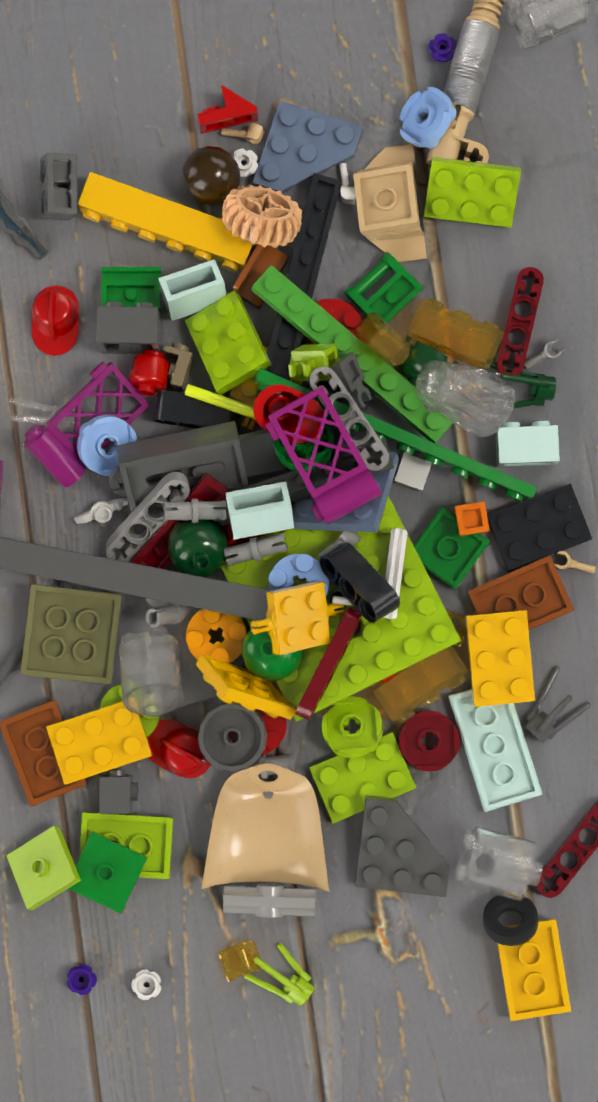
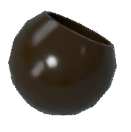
M206 146L196 149L187 157L182 169L191 193L199 203L213 206L224 203L230 191L237 189L240 183V168L231 153L221 147Z

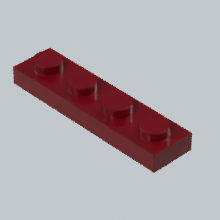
M206 473L192 488L184 502H191V499H198V502L226 500L225 493L230 492V489ZM189 520L166 521L134 555L131 563L165 569L171 562L167 546L169 533L177 523L182 521L183 524Z

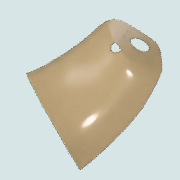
M263 763L238 771L225 781L214 812L201 889L234 882H279L306 885L330 892L318 803L314 789L306 777L275 764ZM263 771H272L278 777L274 781L267 782L261 780L258 775ZM263 792H273V796L267 799L264 797Z

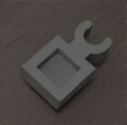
M352 351L343 354L330 368L338 375L361 409L365 407L364 402L370 401L372 397L370 391L362 384L365 376Z

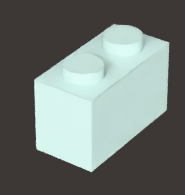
M215 259L158 278L162 298L171 321L198 313L226 295L225 283Z
M550 421L532 422V426L520 427L519 422L502 423V428H497L495 431L496 467L556 465L560 461L558 425H550Z
M286 482L225 493L234 539L294 528L292 506Z

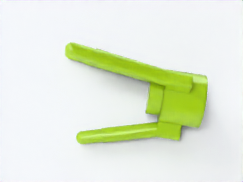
M278 943L277 948L299 975L298 977L293 974L287 979L266 962L255 957L254 962L284 985L283 990L248 973L244 975L245 979L284 998L290 1004L294 1001L297 1005L302 1006L315 989L309 983L311 976L303 971L282 943Z

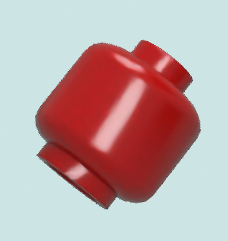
M143 350L141 354L134 356L129 374V382L137 389L138 394L154 396L158 390H165L170 364L161 352Z

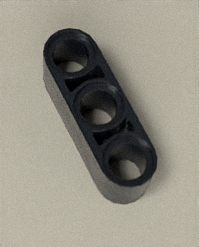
M167 390L157 391L153 421L197 429L235 421L237 432L239 431L241 414L185 396V393Z
M343 543L320 557L319 564L325 576L368 622L375 623L400 607V600L396 591L350 543Z

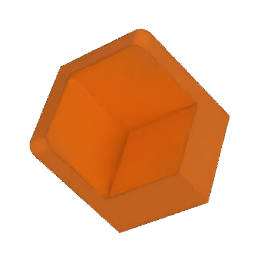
M485 501L458 505L452 509L453 515L456 516L459 537L473 534L482 535L490 531Z

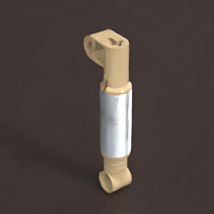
M474 0L472 12L465 18L443 92L451 99L452 106L456 109V117L450 123L445 134L440 138L437 146L429 150L426 160L429 166H431L432 157L457 160L460 149L466 150L463 161H470L471 156H475L476 162L488 163L489 153L486 147L479 142L465 139L464 136L468 123L474 119L481 98L482 88L484 87L485 78L487 77L489 65L500 34L498 22L505 0Z

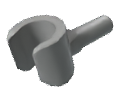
M553 339L548 342L543 351L524 363L525 367L529 369L547 358L555 359L561 356L565 349L559 353H555L552 350V344L560 339Z
M343 531L338 539L321 551L319 555L321 557L346 542L355 547L361 540V537L356 532Z

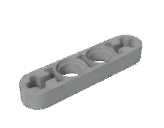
M328 367L316 368L310 376V385L313 391L319 388L317 383L320 381L318 376L321 373L325 376L331 374L332 378L329 380V384L333 390H336L338 386L342 390L329 398L331 403L333 404L338 398H346L350 403L349 411L344 415H339L347 432L350 435V429L356 423H362L367 428V435L364 439L360 441L352 439L364 463L372 471L385 469L390 461V454L338 375ZM323 386L325 392L327 393V395H329V392H328L327 389ZM318 395V398L320 399V401L322 402V404H323L324 407L326 408V406H325L323 400L321 399L320 395ZM372 437L376 440L375 443L370 444L374 451H382L384 454L380 458L382 461L380 465L374 462L369 464L368 459L371 455L368 450L364 448L360 452L358 449L359 446L367 444Z
M171 472L163 477L108 538L106 542L107 558L128 562L166 522L164 521L165 512L152 513L148 510L149 506L154 503L164 505V501L184 502L187 499L190 488L189 481L184 474ZM179 484H181V489H180V490L177 489V488H175V489H173L172 492H171V490H170V485L176 487V486H178ZM135 524H142L146 527V530L141 534H134L129 529ZM124 545L125 551L118 550L114 552V547L120 549Z

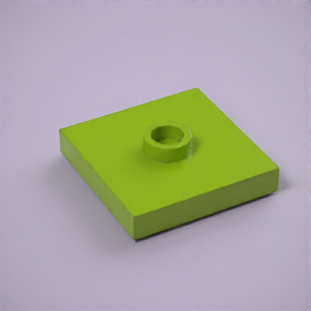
M58 826L49 828L6 855L27 910L36 909L81 881L61 829Z

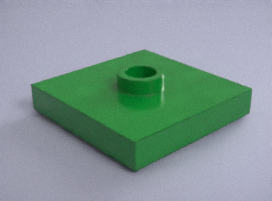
M441 507L418 538L414 547L425 569L456 590L491 541L481 534L459 537L456 516L444 507Z
M92 831L76 865L81 881L68 889L122 914L148 857Z

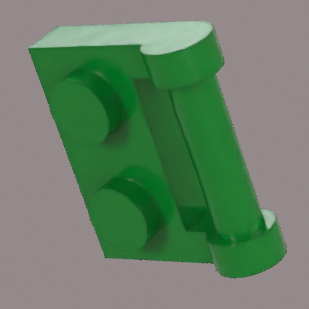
M386 252L380 258L381 262L354 287L350 286L344 291L346 297L379 330H382L424 289L389 252ZM388 270H391L395 275L366 301L361 295Z

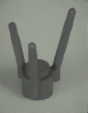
M558 666L554 667L533 709L525 717L529 720L525 728L542 742L548 737L552 739L559 730L591 706L587 702L557 723L554 719L572 700V696L568 695L549 715L544 711L538 715L560 670Z

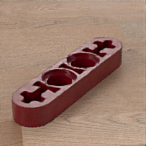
M527 267L521 270L516 280L497 360L496 370L499 376L502 373L520 376L524 368L544 283L542 273L534 267ZM528 276H533L534 282L538 284L532 285L530 296L524 295L526 282L522 280H527ZM519 303L529 304L532 309L531 314L527 317L518 316L515 312L516 305ZM512 331H520L524 334L525 341L520 345H514L509 341L508 335ZM510 351L517 352L514 365L518 369L513 368L512 373L506 372V366L502 365V363L507 364Z
M352 607L347 609L297 707L295 714L308 721L317 709L363 616L358 610Z
M598 801L594 803L538 873L535 879V886L541 895L547 898L557 897L597 849L598 827L590 823L589 820L591 817L595 821L598 820ZM586 827L592 828L596 834L594 842L589 845L582 844L579 839L580 831ZM566 851L574 852L577 858L575 866L569 869L564 868L560 863V857ZM555 864L567 876L563 879L558 875L554 880L557 886L556 889L552 890L549 888L544 891L545 884L542 880L545 876L549 879L553 877L556 872L551 867Z

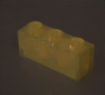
M429 298L427 301L421 299L407 335L412 337V340L415 342L418 340L437 351L488 371L504 335V332L499 331V326L488 321L480 323L472 320V316L462 310H455L453 312L445 309V305L435 299Z
M453 646L410 666L372 692L390 720L394 722L398 719L400 723H403L416 714L413 709L421 703H424L427 707L441 698L438 693L447 686L453 690L466 681L464 675L469 671Z

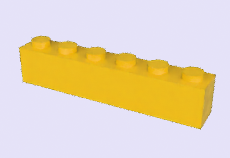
M93 172L89 173L77 204L83 213V217L90 221L99 223L100 219L111 223L110 226L118 231L126 233L129 229L139 233L138 237L153 243L155 239L166 243L167 248L182 253L183 249L194 253L193 256L196 259L204 262L215 259V261L222 263V268L235 273L238 270H243L256 244L253 245L249 241L243 242L241 237H234L232 231L225 229V224L220 218Z

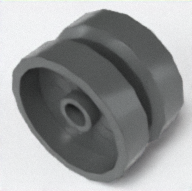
M233 702L232 704L220 705L206 715L200 724L198 740L200 750L209 763L218 769L233 772L246 769L259 759L266 748L268 734L266 724L256 710H248L240 703ZM231 731L237 732L239 736L235 743H231V740L227 739V734Z

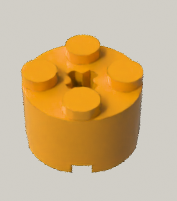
M201 609L191 618L187 626L186 642L190 652L197 660L203 654L226 663H231L242 655V643L247 629L240 616ZM224 630L222 632V636L225 638L222 643L217 641L215 644H212L211 631Z

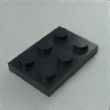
M571 483L487 515L507 572L592 540Z

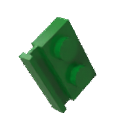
M102 267L101 306H105L106 302L123 303V307H135V303L146 302L152 303L153 307H158L159 312H161V289L158 280L162 275L161 267Z

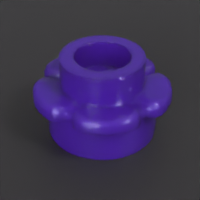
M437 34L434 40H430L428 51L435 61L447 62L453 59L457 43L453 37L449 38L447 34ZM444 45L445 49L441 50L440 46Z
M86 964L72 967L67 974L68 988L79 995L90 993L91 988L97 982L96 974ZM79 977H84V982H80Z

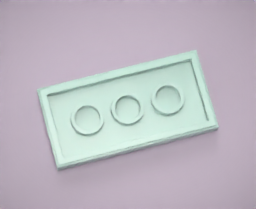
M472 689L448 696L484 812L543 795L514 703L474 707Z

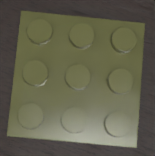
M31 584L20 675L111 684L122 594Z

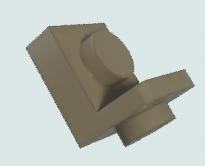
M172 343L171 346L163 345L162 352L164 356L177 359V363H171L168 372V379L171 380L170 384L173 389L185 392L194 356L192 352H189V347L178 343Z

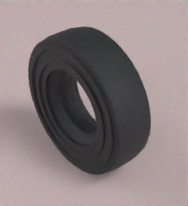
M503 893L495 896L486 904L483 912V926L487 935L496 943L505 946L521 945L529 941L536 933L538 912L534 903L529 898L517 893ZM507 911L517 912L523 918L522 922L516 927H505L498 919L502 913Z

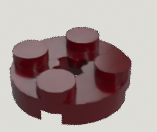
M437 711L416 713L406 720L399 734V747L402 755L409 764L422 771L431 772L443 769L455 758L460 746L458 729L448 717ZM426 732H432V737L438 739V743L433 744L431 750H427L426 745L421 744V738L426 737Z

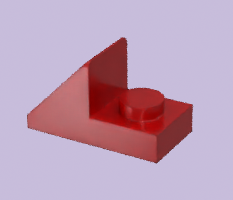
M221 85V91L225 107L211 106L205 108L202 111L203 113L197 114L201 134L258 121L256 106Z

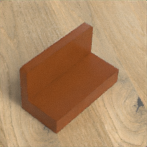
M258 244L233 285V291L235 290L242 300L260 309L264 301L251 290L252 286L271 265L279 272H282L289 260V256L270 245L264 248Z

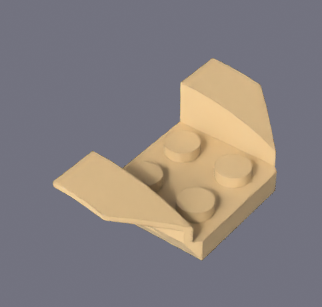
M412 144L385 147L364 170L353 174L360 233L383 252H389L398 262L427 259L425 236L420 228L414 170L417 169L414 145Z

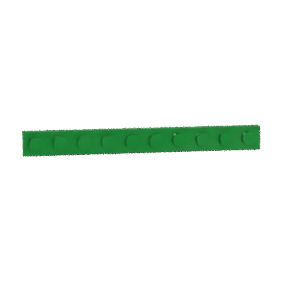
M261 368L257 370L253 382L259 385L257 388L259 391L270 385L282 384L306 395L312 392L308 388ZM318 396L313 398L320 404L323 411H325V407L318 398ZM338 401L333 403L338 415H344L350 409L349 406ZM328 413L326 419L330 420L331 416ZM363 413L379 438L396 443V449L403 453L413 455L414 452L425 456V462L437 467L445 464L452 467L451 473L465 479L469 475L480 479L478 484L490 490H495L496 487L507 491L505 496L513 500L522 502L523 498L533 499L537 487ZM356 423L350 430L358 432V429L361 428L367 431V428L362 423Z

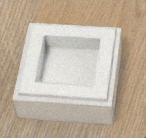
M404 453L394 482L422 492L431 464L421 458Z

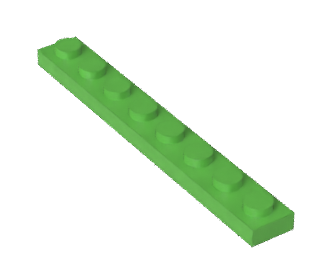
M272 265L252 286L251 290L314 344H337L338 359L343 354L353 351L365 376V379L362 381L363 386L428 441L436 443L455 421Z

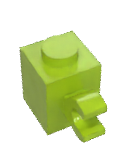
M304 344L291 351L290 364H288L289 377H294L295 381H310V376L316 368H330L338 360L337 344ZM321 373L318 376L320 381H328L332 378L331 374L325 376Z

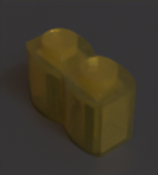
M370 313L356 328V335L390 367L402 364L409 356L410 344L377 313Z

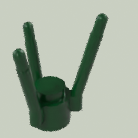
M487 361L485 366L496 369L497 363ZM506 366V372L512 373L513 367ZM524 370L520 376L505 373L500 375V378L504 380L528 384V395L533 396V399L501 404L498 406L499 410L532 405L544 406L545 400L554 399L556 392L555 377Z

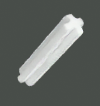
M393 528L390 535L385 580L399 597L407 530ZM398 609L383 618L396 619Z

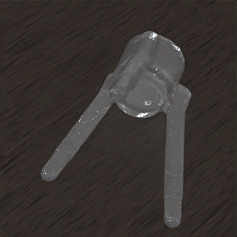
M8 398V401L13 404L52 412L50 416H12V420L17 422L46 423L62 408L24 399ZM64 417L56 426L63 433H74L75 417Z

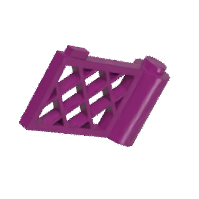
M101 362L90 373L92 379L43 425L39 426L36 424L25 433L24 445L63 487H69L76 483L83 476L86 469L77 452L81 417L114 415L120 419L125 417L123 420L130 425L150 406L112 362H109L107 365ZM112 372L117 378L116 391H102L103 380ZM123 386L126 388L128 392H122ZM86 396H96L95 412H81V402ZM102 396H116L115 412H101ZM122 396H132L139 403L131 412H121ZM64 417H75L74 433H63L56 425ZM108 438L104 439L101 448L105 449L113 441L108 440Z
M323 386L268 416L270 422L265 425L274 441L280 438L315 502L310 507L319 523L325 520L327 525L382 495ZM320 395L326 406L323 418L305 414L308 401ZM304 404L302 412L293 410L298 406ZM328 411L334 422L326 420ZM286 413L300 416L296 433L282 430L277 418ZM303 417L321 422L316 440L299 435ZM324 424L336 426L339 429L341 435L337 446L320 441ZM286 435L294 437L292 446L289 443ZM297 438L315 443L310 461L298 458L295 454L294 449ZM343 438L349 449L341 447ZM318 445L336 449L331 467L314 462ZM343 451L352 454L358 466L348 472L336 469L335 465L339 452ZM300 462L309 464L307 473ZM312 466L330 470L327 483L317 489L314 488L309 479ZM333 472L342 474L341 476L331 480Z

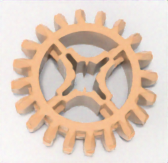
M250 184L246 187L238 186L237 189L230 191L222 207V222L225 224V229L232 231L234 237H241L243 242L249 241L253 245L259 244L264 248L267 245L277 248L278 245L286 246L287 243L293 242L302 224V210L298 207V203L291 201L290 196L282 195V191H274L271 187L263 188L261 185L253 187Z

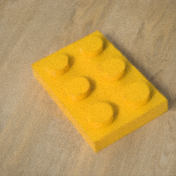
M527 610L466 615L465 621L474 707L535 701Z
M203 654L196 663L197 667L204 674L203 679L216 689L217 697L226 703H240L248 710L255 711V709H258L273 718L280 716L290 720L297 710L291 702L284 698L281 690L273 681H265L254 676L247 669Z
M134 698L46 727L65 785L153 756Z
M555 918L539 920L536 933L526 943L517 946H505L497 943L510 1021L571 1012ZM519 924L507 925L505 927H516Z

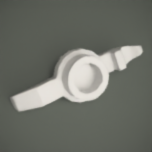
M118 498L109 502L99 501L91 507V510L73 518L76 524L87 523L92 520L100 523L108 522L112 517L113 511H120L123 506L129 504L128 499Z

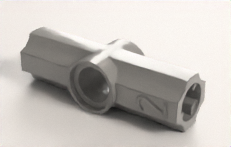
M257 884L256 887L224 886L223 913L255 914L258 917L268 918L283 917V915L315 916L316 889L284 888L283 885Z

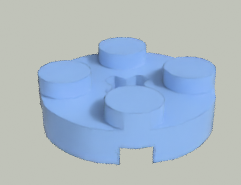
M427 87L429 90L423 93L417 91L405 103L400 114V120L403 121V130L400 129V134L403 139L416 147L432 149L437 146L440 138L455 119L456 109L452 106L451 99L447 94L435 87ZM426 114H428L427 119L424 120V119H423L424 116H425Z
M100 415L80 427L77 452L85 467L100 475L109 476L110 471L119 465L117 445L138 440L134 429L124 420L114 415ZM106 438L114 441V445L109 447V452L107 453L101 448V444Z
M292 554L284 557L274 566L269 574V590L275 591L291 587L294 584L293 579L298 576L300 579L306 578L308 583L324 582L326 597L329 593L330 580L323 573L319 561L308 554Z

